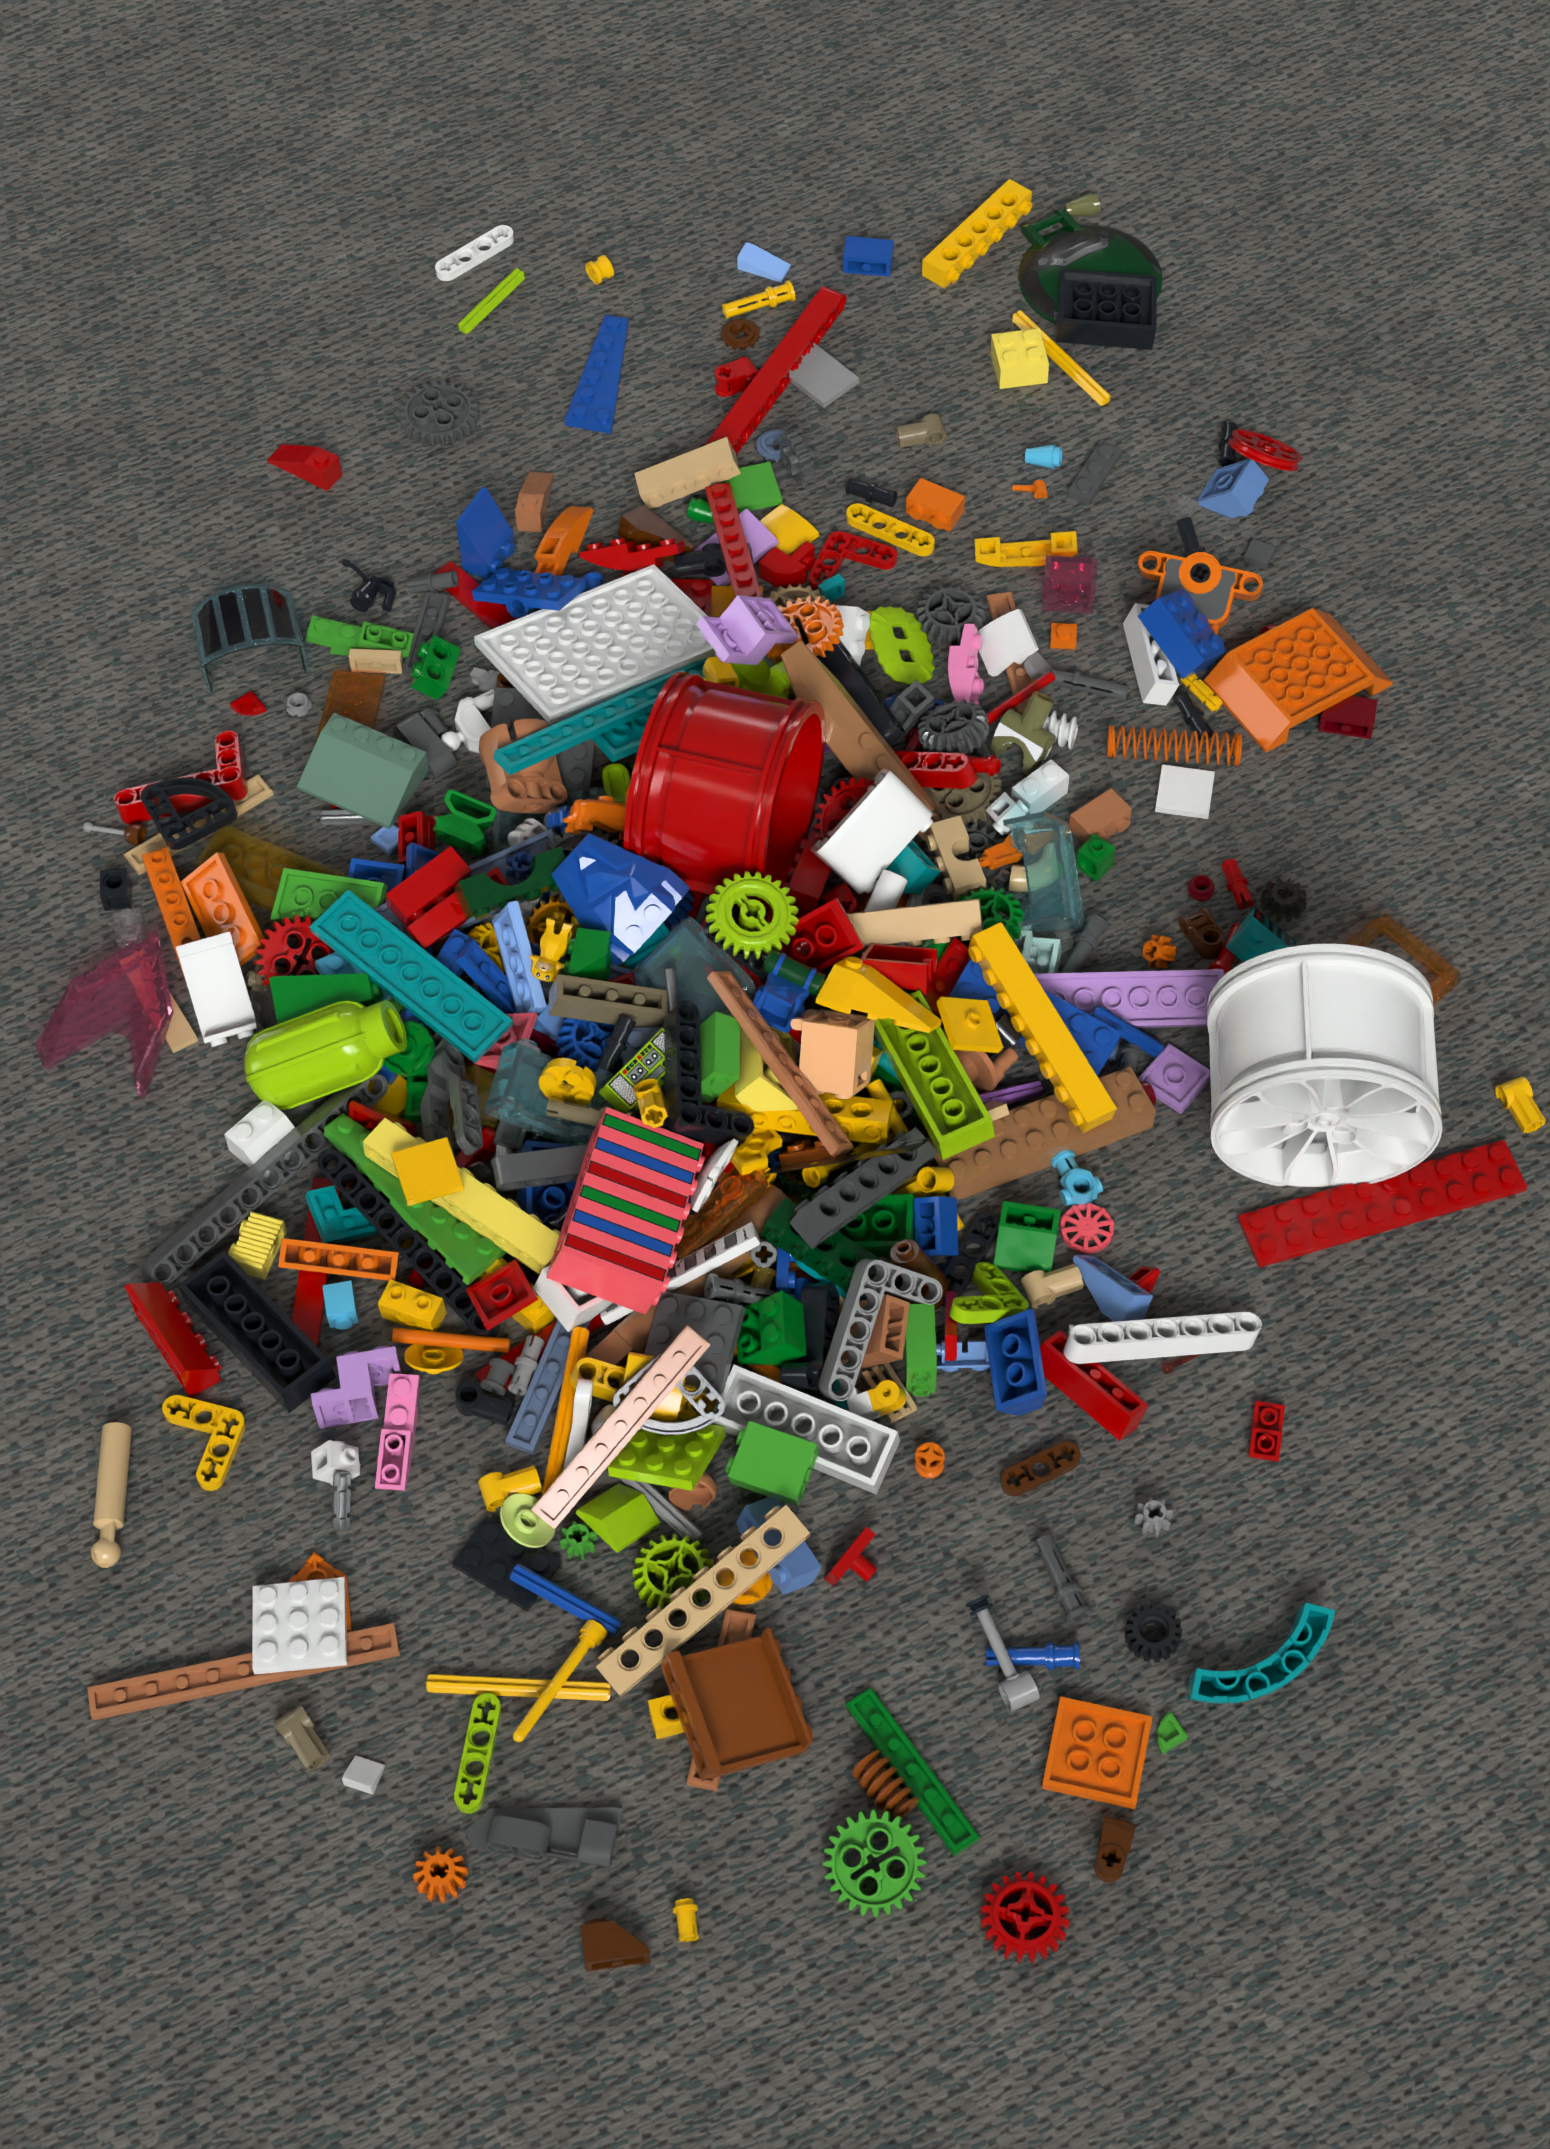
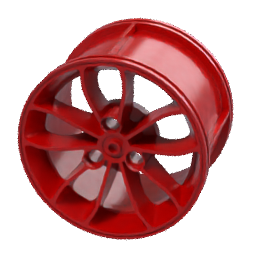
M684 671L675 672L661 689L641 738L627 799L624 824V850L643 856L660 866L663 865L670 868L690 886L689 890L703 894H717L715 886L725 887L723 884L725 878L733 882V875L735 873L744 878L745 871H749L751 877H754L756 872L759 871L763 879L770 874L772 883L776 880H781L780 889H782L803 838L807 839V833L811 826L816 806L825 749V715L821 703L808 701L803 698L789 700L705 681L697 674H689ZM746 896L748 900L755 899L760 901L764 905L765 911H769L770 905L762 898Z

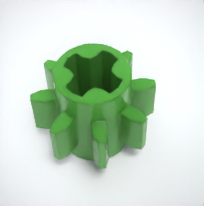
M573 1521L572 1526L568 1529L562 1528V1536L565 1539L559 1541L561 1549L568 1548L567 1554L569 1559L576 1555L584 1560L585 1554L588 1551L595 1553V1545L592 1542L597 1540V1534L595 1532L589 1533L590 1527L586 1523L582 1525ZM580 1537L582 1542L576 1543L575 1538Z

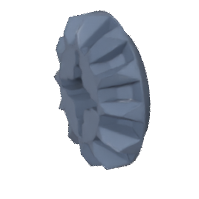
M773 429L761 434L756 443L759 457L764 456L767 462L773 459L778 463L779 459H782L781 447L779 445L781 443L780 437H782V434L787 433V431ZM775 441L779 445L778 450H774Z

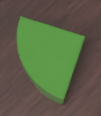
M1171 1711L1162 1718L1156 1734V1742L1161 1755L1188 1739V1735Z

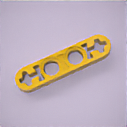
M852 504L846 510V521L850 526L918 556H928L935 549V539L928 532L863 504ZM879 522L886 525L882 529L873 527L875 523ZM898 532H904L908 536L906 538L900 539L897 538L895 534ZM924 542L928 543V545L924 544L923 546H919V544H923Z

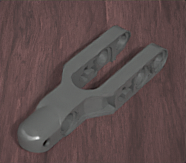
M435 1032L432 1035L436 1045L435 1052L430 1064L427 1066L428 1084L420 1104L423 1140L431 1142L436 1140L435 1137L437 1139L447 1137L453 1153L448 1106L450 1100L454 1115L453 1131H455L457 1144L464 1154L469 1156L483 1146L477 1085L466 1078L462 1053Z

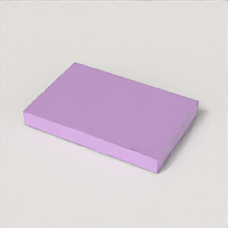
M745 509L739 514L746 542L751 545L754 564L776 547L779 542L748 509ZM715 533L713 536L707 539L694 551L702 550L703 546H705L706 544H719L717 533ZM727 570L721 576L708 577L710 580H713L715 586H727L730 583Z

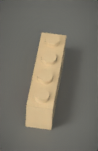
M725 437L634 474L640 497L646 507L651 509L683 498L686 495L705 489V487L729 480L740 475L741 472L735 451L728 438Z

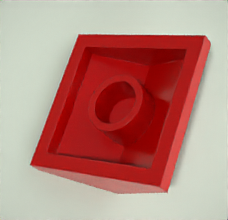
M516 1259L465 1289L487 1331L538 1300L532 1285Z

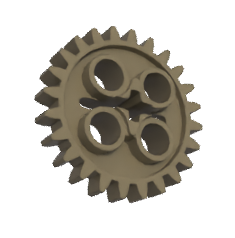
M977 773V781L969 788H922L937 806L932 812L937 813L941 820L961 816L964 824L967 825V823L971 822L977 826V819L987 821L986 809L1002 795L1001 779H999L998 774L989 776L988 773Z

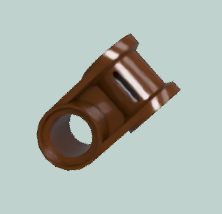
M1202 907L1198 913L1188 917H1179L1178 923L1181 931L1190 940L1198 954L1208 960L1218 958L1222 950L1224 933L1214 921L1209 910L1206 907Z
M1105 1816L1094 1867L1096 1876L1100 1880L1112 1883L1121 1877L1127 1854L1130 1852L1136 1824ZM1107 1860L1114 1861L1113 1867L1106 1866Z

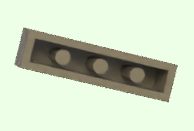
M558 974L549 990V1015L616 1025L619 1015H622L637 1022L633 1028L661 1027L667 1016V991Z

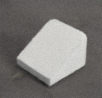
M355 1756L342 1777L343 1784L373 1795L385 1765Z

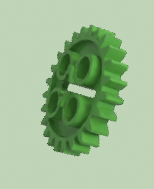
M872 1810L870 1819H867L865 1813L861 1811L858 1815L859 1822H856L852 1817H847L848 1828L841 1825L837 1826L841 1836L829 1837L835 1846L834 1848L824 1849V1852L832 1856V1860L823 1862V1866L832 1868V1872L827 1874L825 1879H835L836 1883L830 1888V1891L841 1890L842 1894L838 1901L843 1902L850 1899V1911L855 1909L857 1905H861V1915H866L869 1908H872L874 1917H879L881 1907H883L887 1915H891L893 1911L892 1904H895L897 1908L902 1910L904 1909L903 1898L911 1902L915 1900L910 1892L911 1889L922 1890L921 1885L916 1880L917 1878L927 1877V1874L919 1870V1866L928 1864L927 1860L919 1859V1854L924 1852L926 1847H916L915 1843L921 1836L920 1834L910 1836L909 1832L913 1825L908 1824L902 1828L900 1826L902 1822L901 1816H897L892 1822L890 1821L889 1811H885L882 1818L879 1819L877 1810ZM878 1831L886 1833L889 1839L887 1847L883 1850L877 1849L873 1843V1837ZM896 1846L900 1848L897 1854L879 1864L880 1871L876 1868L870 1869L855 1880L851 1878L854 1872L872 1862L871 1855L875 1858L881 1857ZM851 1848L857 1849L861 1854L860 1864L856 1867L849 1865L846 1860V1854ZM895 1859L902 1861L905 1865V1873L901 1878L893 1877L890 1873V1864ZM868 1876L875 1878L878 1883V1889L874 1895L866 1894L862 1887L864 1879Z

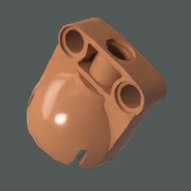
M520 719L514 721L517 736L514 741L510 739L508 726L505 723L487 730L480 737L479 754L487 770L491 787V801L499 810L514 813H547L567 800V790L562 784L556 755L510 776L493 759L495 750L549 727L546 721L540 719Z

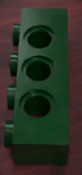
M785 1197L768 1218L761 1236L771 1244L790 1254L795 1260L813 1269L818 1275L833 1282L846 1293L848 1292L858 1262L866 1258L881 1260L838 1231L814 1249H811L790 1224V1221L797 1214L794 1209L798 1205ZM874 1265L868 1270L870 1280L876 1276Z

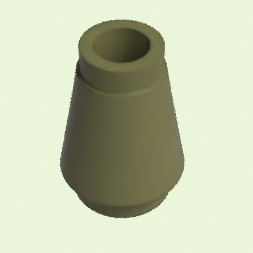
M1090 192L1065 203L1066 211L1073 217L1096 216L1095 213L1101 212L1097 193L1092 194Z

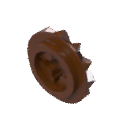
M735 319L723 326L721 341H724L726 347L732 346L734 351L737 348H742L745 351L746 347L753 348L755 342H759L760 331L758 326L750 320ZM744 331V336L738 339L736 335Z

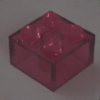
M1046 555L1042 611L1093 614L1098 559Z

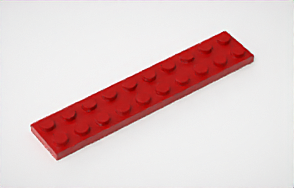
M1505 1140L1420 1163L1402 1174L1377 1183H1350L1238 1215V1222L1260 1268L1525 1192L1527 1185Z

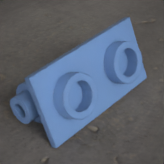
M986 1339L967 1340L968 1350H962V1340H957V1359L955 1361H945V1341L942 1340L940 1344H936L937 1369L947 1372L957 1371L959 1368H971L975 1371L987 1370L990 1367Z

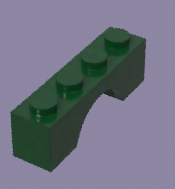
M558 847L535 855L531 862L529 878L517 885L507 886L496 883L485 873L458 881L454 889L466 919L475 917L476 920L491 915L492 910L498 908L502 910L508 902L524 899L527 902L535 901L542 897V893L550 890L552 893L561 892L551 873L565 859L562 848Z

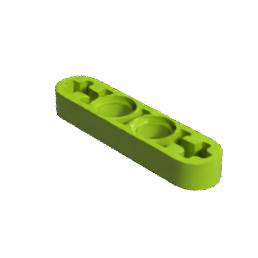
M483 1693L474 1700L454 1792L455 1804L461 1812L466 1814L478 1811L484 1801L501 1717L500 1701L491 1693ZM486 1702H491L492 1708L495 1710L488 1712V1724L482 1722L483 1711L479 1707H485ZM479 1731L487 1732L490 1735L489 1741L483 1746L475 1745L472 1741L473 1736ZM479 1761L484 1765L483 1771L474 1776L468 1774L466 1771L467 1765L470 1762ZM468 1782L474 1783L473 1795L477 1799L471 1800L470 1804L466 1805L461 1796L467 1795L469 1789Z

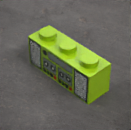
M662 1028L600 1090L599 1093L617 1111L627 1113L631 1110L635 1113L639 1109L638 1101L633 1091L634 1086L639 1082L654 1078L658 1081L660 1087L665 1083L661 1079L665 1075L664 1029Z

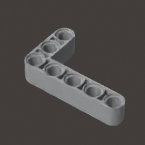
M866 1258L858 1262L818 1385L820 1393L824 1397L836 1401L847 1400L853 1393L884 1292L916 1303L932 1305L937 1303L942 1297L943 1289L939 1281L882 1260ZM874 1265L876 1276L870 1280L868 1270ZM900 1274L903 1283L897 1289L895 1287V1278ZM927 1283L929 1293L923 1298L921 1288ZM865 1293L868 1299L867 1304L864 1308H861L859 1298ZM856 1322L858 1324V1332L852 1337L850 1327ZM847 1350L849 1361L843 1365L841 1363V1355ZM838 1379L840 1381V1389L834 1394L831 1389L832 1384Z

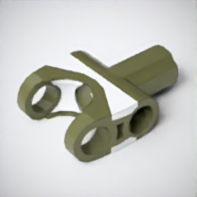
M1034 691L1022 715L1013 709H1009L1003 715L995 731L990 746V753L998 758L1007 747H1010L1012 743H1016L1021 747L1024 755L1022 773L1029 776L1040 768L1056 738L1053 733L1043 728L1055 701L1043 693Z

